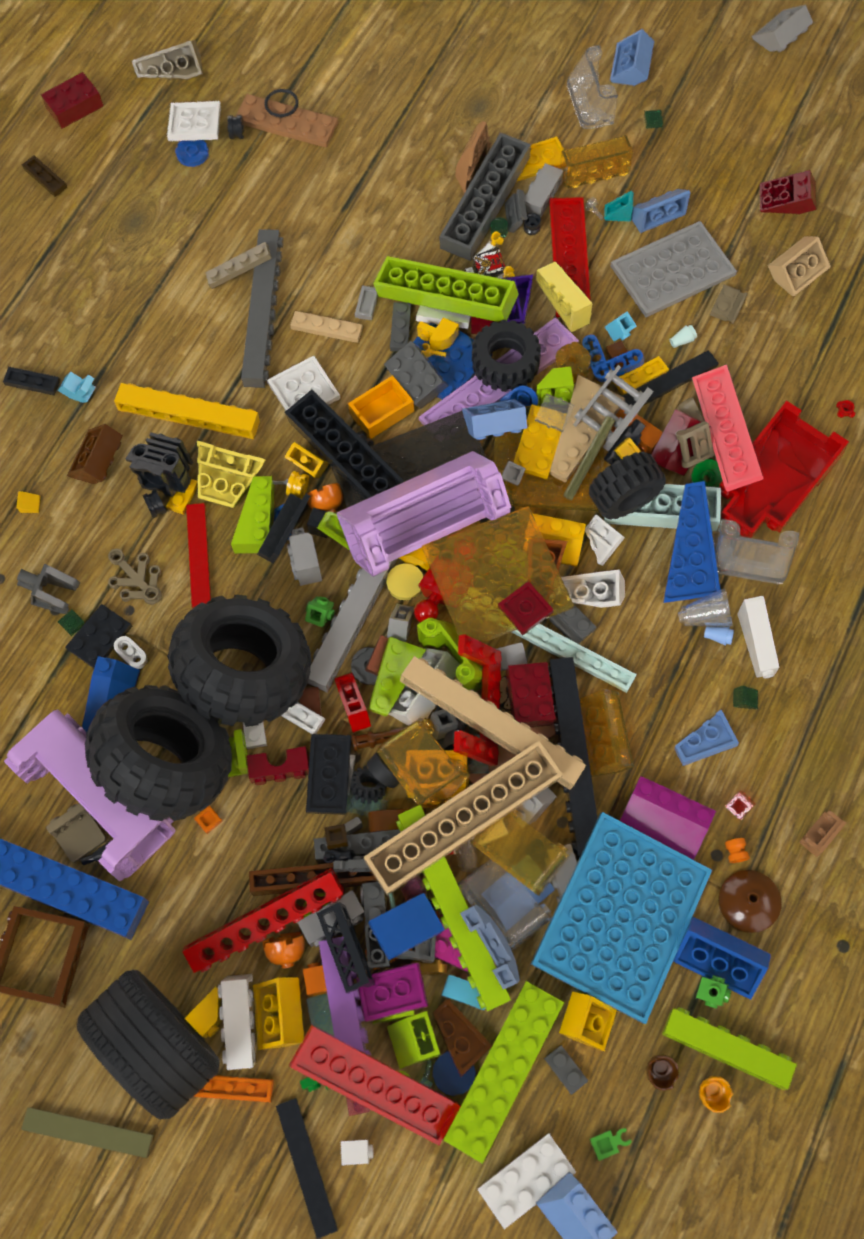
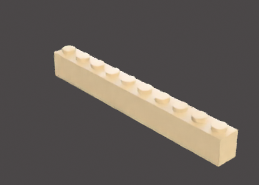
M414 656L402 673L400 682L514 755H518L537 741H540L563 774L557 782L569 790L572 789L586 767L579 757L569 755L562 746L550 743L546 736L540 733L536 734L525 723L517 722L510 713L498 710L494 703L484 701L475 691L465 689L458 680H451L442 670L432 668L425 659H418Z

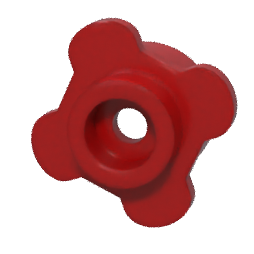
M849 400L837 402L838 417L853 418L855 416L853 402Z

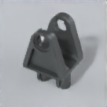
M44 564L41 573L38 575L21 569L17 577V586L32 591L31 605L61 614L68 613L69 604L43 592L42 587L52 584L76 591L80 585L77 579Z

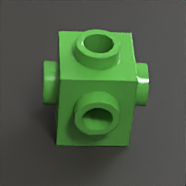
M316 596L306 606L305 621L323 627L334 616V602L329 601L326 597Z
M714 975L712 979L704 976L701 979L696 998L704 1000L706 1006L717 1009L718 1005L724 1006V1002H729L731 990H728L729 984L724 983L725 979ZM713 988L717 989V996L713 995Z

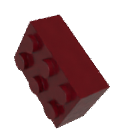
M84 72L40 94L46 109L61 129L104 107L98 90Z
M548 663L508 665L506 679L510 710L514 720L519 723H525L529 727L552 726L555 721V712Z

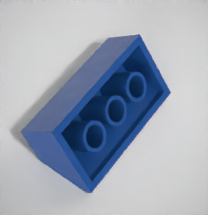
M692 917L673 962L703 977L712 979L714 975L725 979L724 983L729 984L728 989L751 1000L768 970L771 954Z

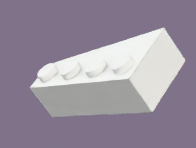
M252 974L227 976L221 981V985H218V996L222 998L223 1005L219 1009L220 1020H224V1028L221 1029V1040L225 1042L226 1049L223 1051L222 1058L223 1064H227V1070L253 1068L256 1064L255 1034L251 1033V1029L254 1028L253 1011L249 1010V1007H252L253 992L249 989L248 982H253Z

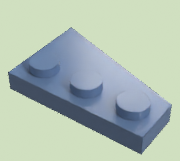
M720 710L713 718L703 723L698 730L692 732L675 745V751L682 765L685 766L737 747L739 742L724 713Z

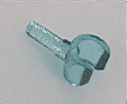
M427 1060L420 1083L431 1088L433 1083L427 1079L430 1074L432 1061Z

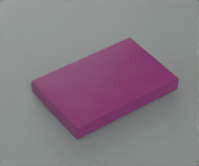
M418 962L372 974L375 985L368 988L364 986L359 988L365 1022L428 1006Z

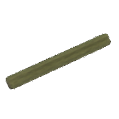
M606 416L564 493L566 499L573 500L615 422L612 417Z

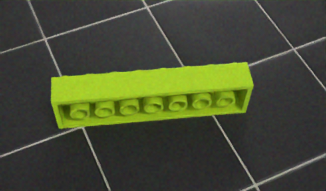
M390 256L386 257L373 283L378 296L382 298L500 322V320L507 321L518 297L515 281Z
M526 981L443 1141L483 1164L564 1004L563 1001Z

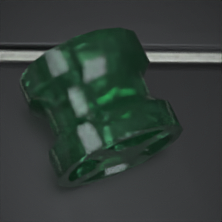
M498 217L492 220L491 236L494 232H499L501 234L500 237L503 239L507 236L508 222L506 219Z

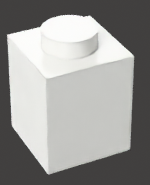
M369 1140L341 1141L342 1165L370 1164V1159H373V1144L369 1145Z

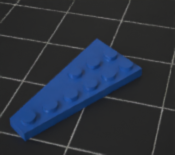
M705 481L684 485L663 603L721 595Z

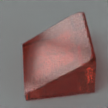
M739 791L725 807L739 820H742L756 803L743 791Z

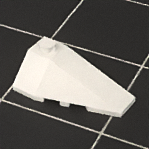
M620 570L558 577L555 580L550 598L600 608L619 606L625 598V580Z

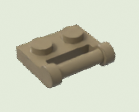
M706 421L686 430L676 432L683 458L681 460L682 467L689 468L714 456L709 423ZM687 438L691 439L694 455L692 457L689 454Z

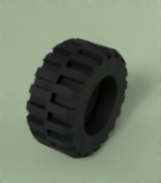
M500 320V323L495 321L490 323L489 327L485 326L482 328V332H478L472 345V368L478 380H482V384L488 387L490 385L491 389H501L503 392H507L508 389L512 391L516 387L527 386V382L531 383L539 371L541 344L537 335H534V331L531 328L527 329L525 324H517L513 320L511 322ZM511 348L518 351L522 358L511 364H502L492 359L490 355L498 349Z
M636 452L615 461L614 464L600 472L589 487V495L603 517L610 520L618 519L619 517L627 516V514H632L637 509L644 507L648 502H651L663 490L666 478L651 454Z

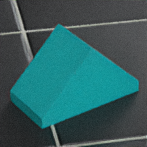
M629 191L605 205L604 219L607 221L631 222L634 192Z

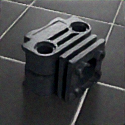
M151 432L149 434L151 439H146L147 444L140 443L133 446L125 459L131 462L129 467L137 475V479L143 489H156L171 497L174 496L176 491L185 493L191 482V477L188 473L189 465H192L194 462L182 440Z

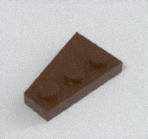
M449 999L432 1013L460 1077H462L492 1048V1045Z

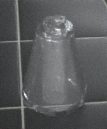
M720 589L681 607V611L678 612L680 623L684 622L685 626H733L725 589Z

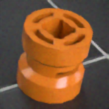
M737 838L725 842V847L730 853L728 856L729 863H740L750 859L749 853L745 851V838Z

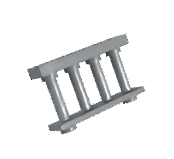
M619 365L615 370L610 369L604 377L607 379L586 408L584 410L580 408L574 416L576 418L573 424L575 427L582 420L596 432H598L601 425L586 415L591 407L604 417L609 416L615 420L614 427H616V430L614 432L610 430L605 439L607 442L603 446L607 451L611 449L654 392L648 387L644 393L642 391L638 392L616 374L621 368ZM613 381L633 396L636 401L635 405H628L606 387L609 383ZM603 394L623 409L626 414L625 418H618L596 401L599 396Z

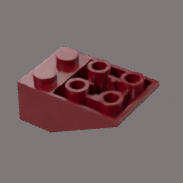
M811 170L760 183V212L803 214L817 210L816 181Z

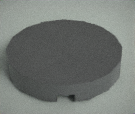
M369 647L357 651L353 656L351 671L355 679L360 683L375 685L377 676L365 670L374 648Z

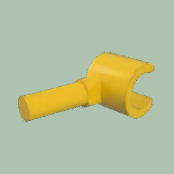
M427 343L422 344L426 351H421L426 357L431 355L446 357V352L433 350Z

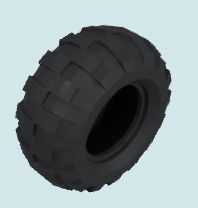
M223 595L214 597L206 604L201 602L185 615L184 620L182 619L177 624L172 633L168 652L170 676L188 706L195 705L197 711H199L198 714L207 719L214 716L222 719L221 724L234 726L236 722H244L246 727L258 726L264 719L271 722L288 711L289 707L292 708L303 695L311 673L312 660L310 648L303 630L298 623H291L290 614L281 608L276 610L270 607V602L258 598V601L249 600L247 595H234L232 599H226ZM224 649L244 650L258 657L265 664L266 668L252 672L235 670L220 662L213 653Z
M145 685L144 688L140 689L132 687L124 690V692L117 694L113 699L110 698L97 710L86 733L85 756L96 787L104 788V792H106L104 796L113 804L119 802L127 807L125 811L136 816L139 813L149 815L150 820L163 821L170 817L177 821L207 808L223 790L228 781L232 766L230 737L226 728L219 726V718L212 716L210 719H207L198 714L197 707L195 705L188 706L177 690L171 688L161 690L157 686ZM137 741H147L164 747L177 756L181 763H170L154 757L146 752Z

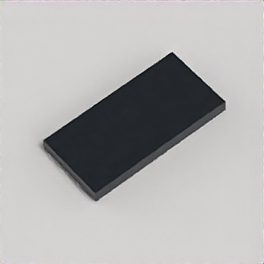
M311 734L306 813L347 815L351 735Z

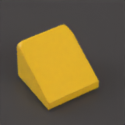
M19 491L17 509L20 513H39L41 496Z

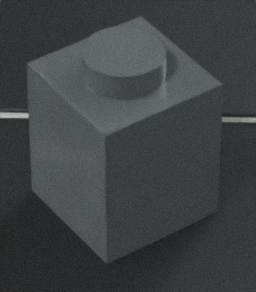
M444 709L433 712L428 723L436 740L445 738L447 732L457 729L458 726L455 716Z

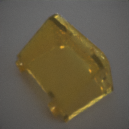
M419 718L383 742L377 749V752L417 804L437 809L448 801L469 778L470 774L466 770L467 766L459 759L457 761L451 759L433 737L434 729L432 727L434 725L427 718Z
M515 809L476 835L470 843L528 889L540 896L570 857L566 853L568 849L559 842L556 845L517 816L516 814L519 811Z

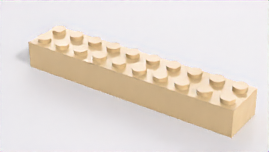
M537 741L364 856V861L386 895H389L560 780L563 774L541 742Z

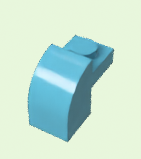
M70 371L65 376L58 391L73 400L83 403L88 402L95 389V386L92 385L94 378L87 375L82 379Z

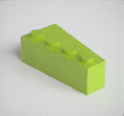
M255 476L252 479L231 542L234 553H258L273 525L275 486L272 476Z

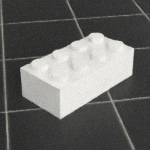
M547 1134L477 1190L505 1229L536 1205V1202L569 1172L573 1175L576 1171L550 1134Z

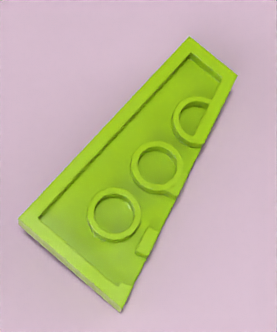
M393 637L388 638L368 711L385 717L389 714L405 687V684L400 682L402 673L413 657L422 658L426 649Z

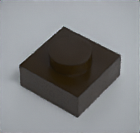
M345 824L324 827L328 849L348 846Z

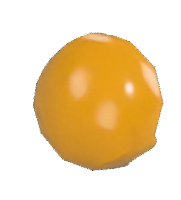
M710 1076L701 1083L699 1096L702 1104L710 1111L723 1113L731 1107L730 1100L733 1092L728 1081L720 1076Z

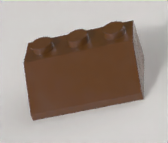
M106 424L89 429L67 476L91 484L103 482L107 477L108 467L114 462L115 458L113 456L122 444L121 439L123 435Z

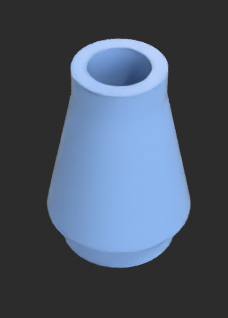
M706 626L704 638L711 639L725 646L726 644L731 645L734 630L730 629V627Z

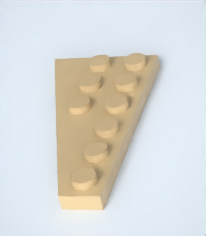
M578 375L550 470V475L565 483L582 462L597 434L594 429L582 420L576 427L573 425L576 421L574 416L579 409L584 410L602 387ZM614 393L616 396H618L620 399H622V400L625 402V398H624V397H622V396H620V395ZM603 394L596 400L614 415L620 410L619 406ZM592 407L586 413V415L602 425L606 418Z

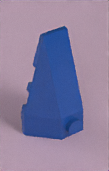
M98 656L92 674L82 728L86 732L97 710L110 698L113 699L117 694L124 692L126 689L136 687L140 674L139 669L115 659Z

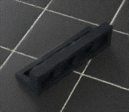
M291 493L289 494L257 553L258 556L274 564L304 510L310 495L305 494L300 499Z
M338 902L317 912L346 993H350L363 986L368 988L375 985L346 905ZM334 911L336 919L333 926L326 924L324 915ZM335 931L341 932L344 937L340 946L334 944L332 940ZM343 950L349 952L351 956L348 966L341 964L340 961ZM350 971L356 972L360 982L352 986L349 985L347 980Z

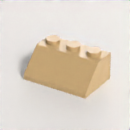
M803 237L768 265L774 281L791 296L798 294L831 267L819 237Z

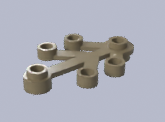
M117 548L112 549L108 554L110 562L114 565H119L130 578L110 577L108 580L109 586L112 589H118L120 586H135L142 590L130 591L123 589L120 592V597L124 602H128L131 599H144L147 604L158 603L162 597L160 589L157 588L158 577L162 573L160 567L153 565L149 568L151 577L148 586L145 582L146 565L150 562L149 556L146 553L138 555L139 564L138 572L136 573L124 560L123 552ZM147 557L145 561H141V558ZM157 569L158 572L153 574V570ZM125 593H129L128 597H123ZM151 594H155L153 598H149Z

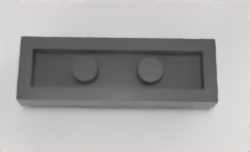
M394 302L390 351H399L409 342L411 303Z

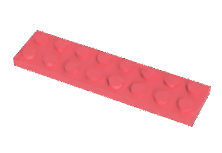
M727 365L692 377L704 419L711 426L712 446L726 491L728 492L764 479Z

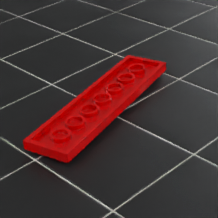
M584 197L549 198L552 260L562 267L564 272L591 301ZM555 309L556 318H560V315Z
M311 1025L289 1064L290 1068L439 1146L461 1108V1105L314 1025Z

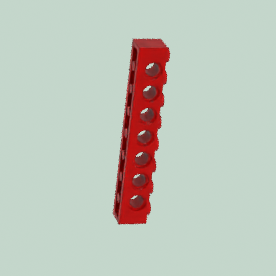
M330 868L185 945L182 953L193 973L201 971V973L205 972L216 961L224 962L231 957L230 954L237 951L240 953L246 950L250 943L254 941L259 943L268 937L267 934L273 931L275 933L282 931L286 928V924L292 921L293 923L301 921L305 914L318 912L323 908L322 905L328 902L331 904L337 902L342 898L341 895H343L344 889L333 868ZM321 888L326 894L319 897L314 891ZM302 898L306 900L307 904L299 906L296 900ZM284 908L288 911V915L281 916L277 910ZM266 918L270 924L263 926L260 924L259 919ZM248 928L251 934L248 936L243 935L241 929ZM229 938L233 944L225 945L222 939ZM204 948H211L214 954L207 955L204 952Z

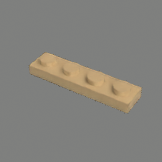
M295 311L290 325L292 330L356 343L359 342L363 329L362 324Z

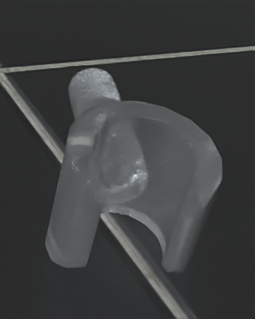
M591 197L587 201L586 209L593 211L600 220H603L604 217L596 208L598 205L597 200Z

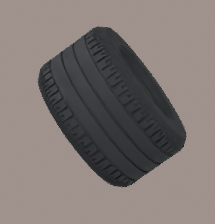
M138 970L124 972L78 1016L77 1031L91 1052L127 1093L157 1119H170L175 1116L179 1109L183 1108L189 1102V1099H192L199 1092V1089H202L210 1081L209 1079H212L219 1071L220 1060L212 1048L163 993Z

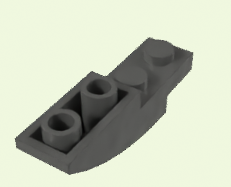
M379 882L364 883L362 886L369 968L390 966V960L388 961L368 924L370 920L387 912L385 892Z

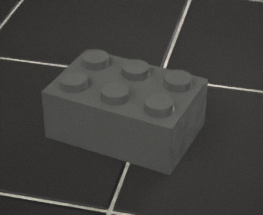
M412 341L384 363L385 367L420 409L448 387V384L424 353Z

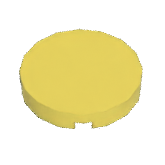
M403 563L396 565L387 575V588L393 597L399 600H411V598L417 597L421 593L418 584L422 580L423 574L418 567L412 564Z

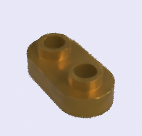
M410 960V964L419 963L422 975L447 974V964H443V960H434L431 964Z

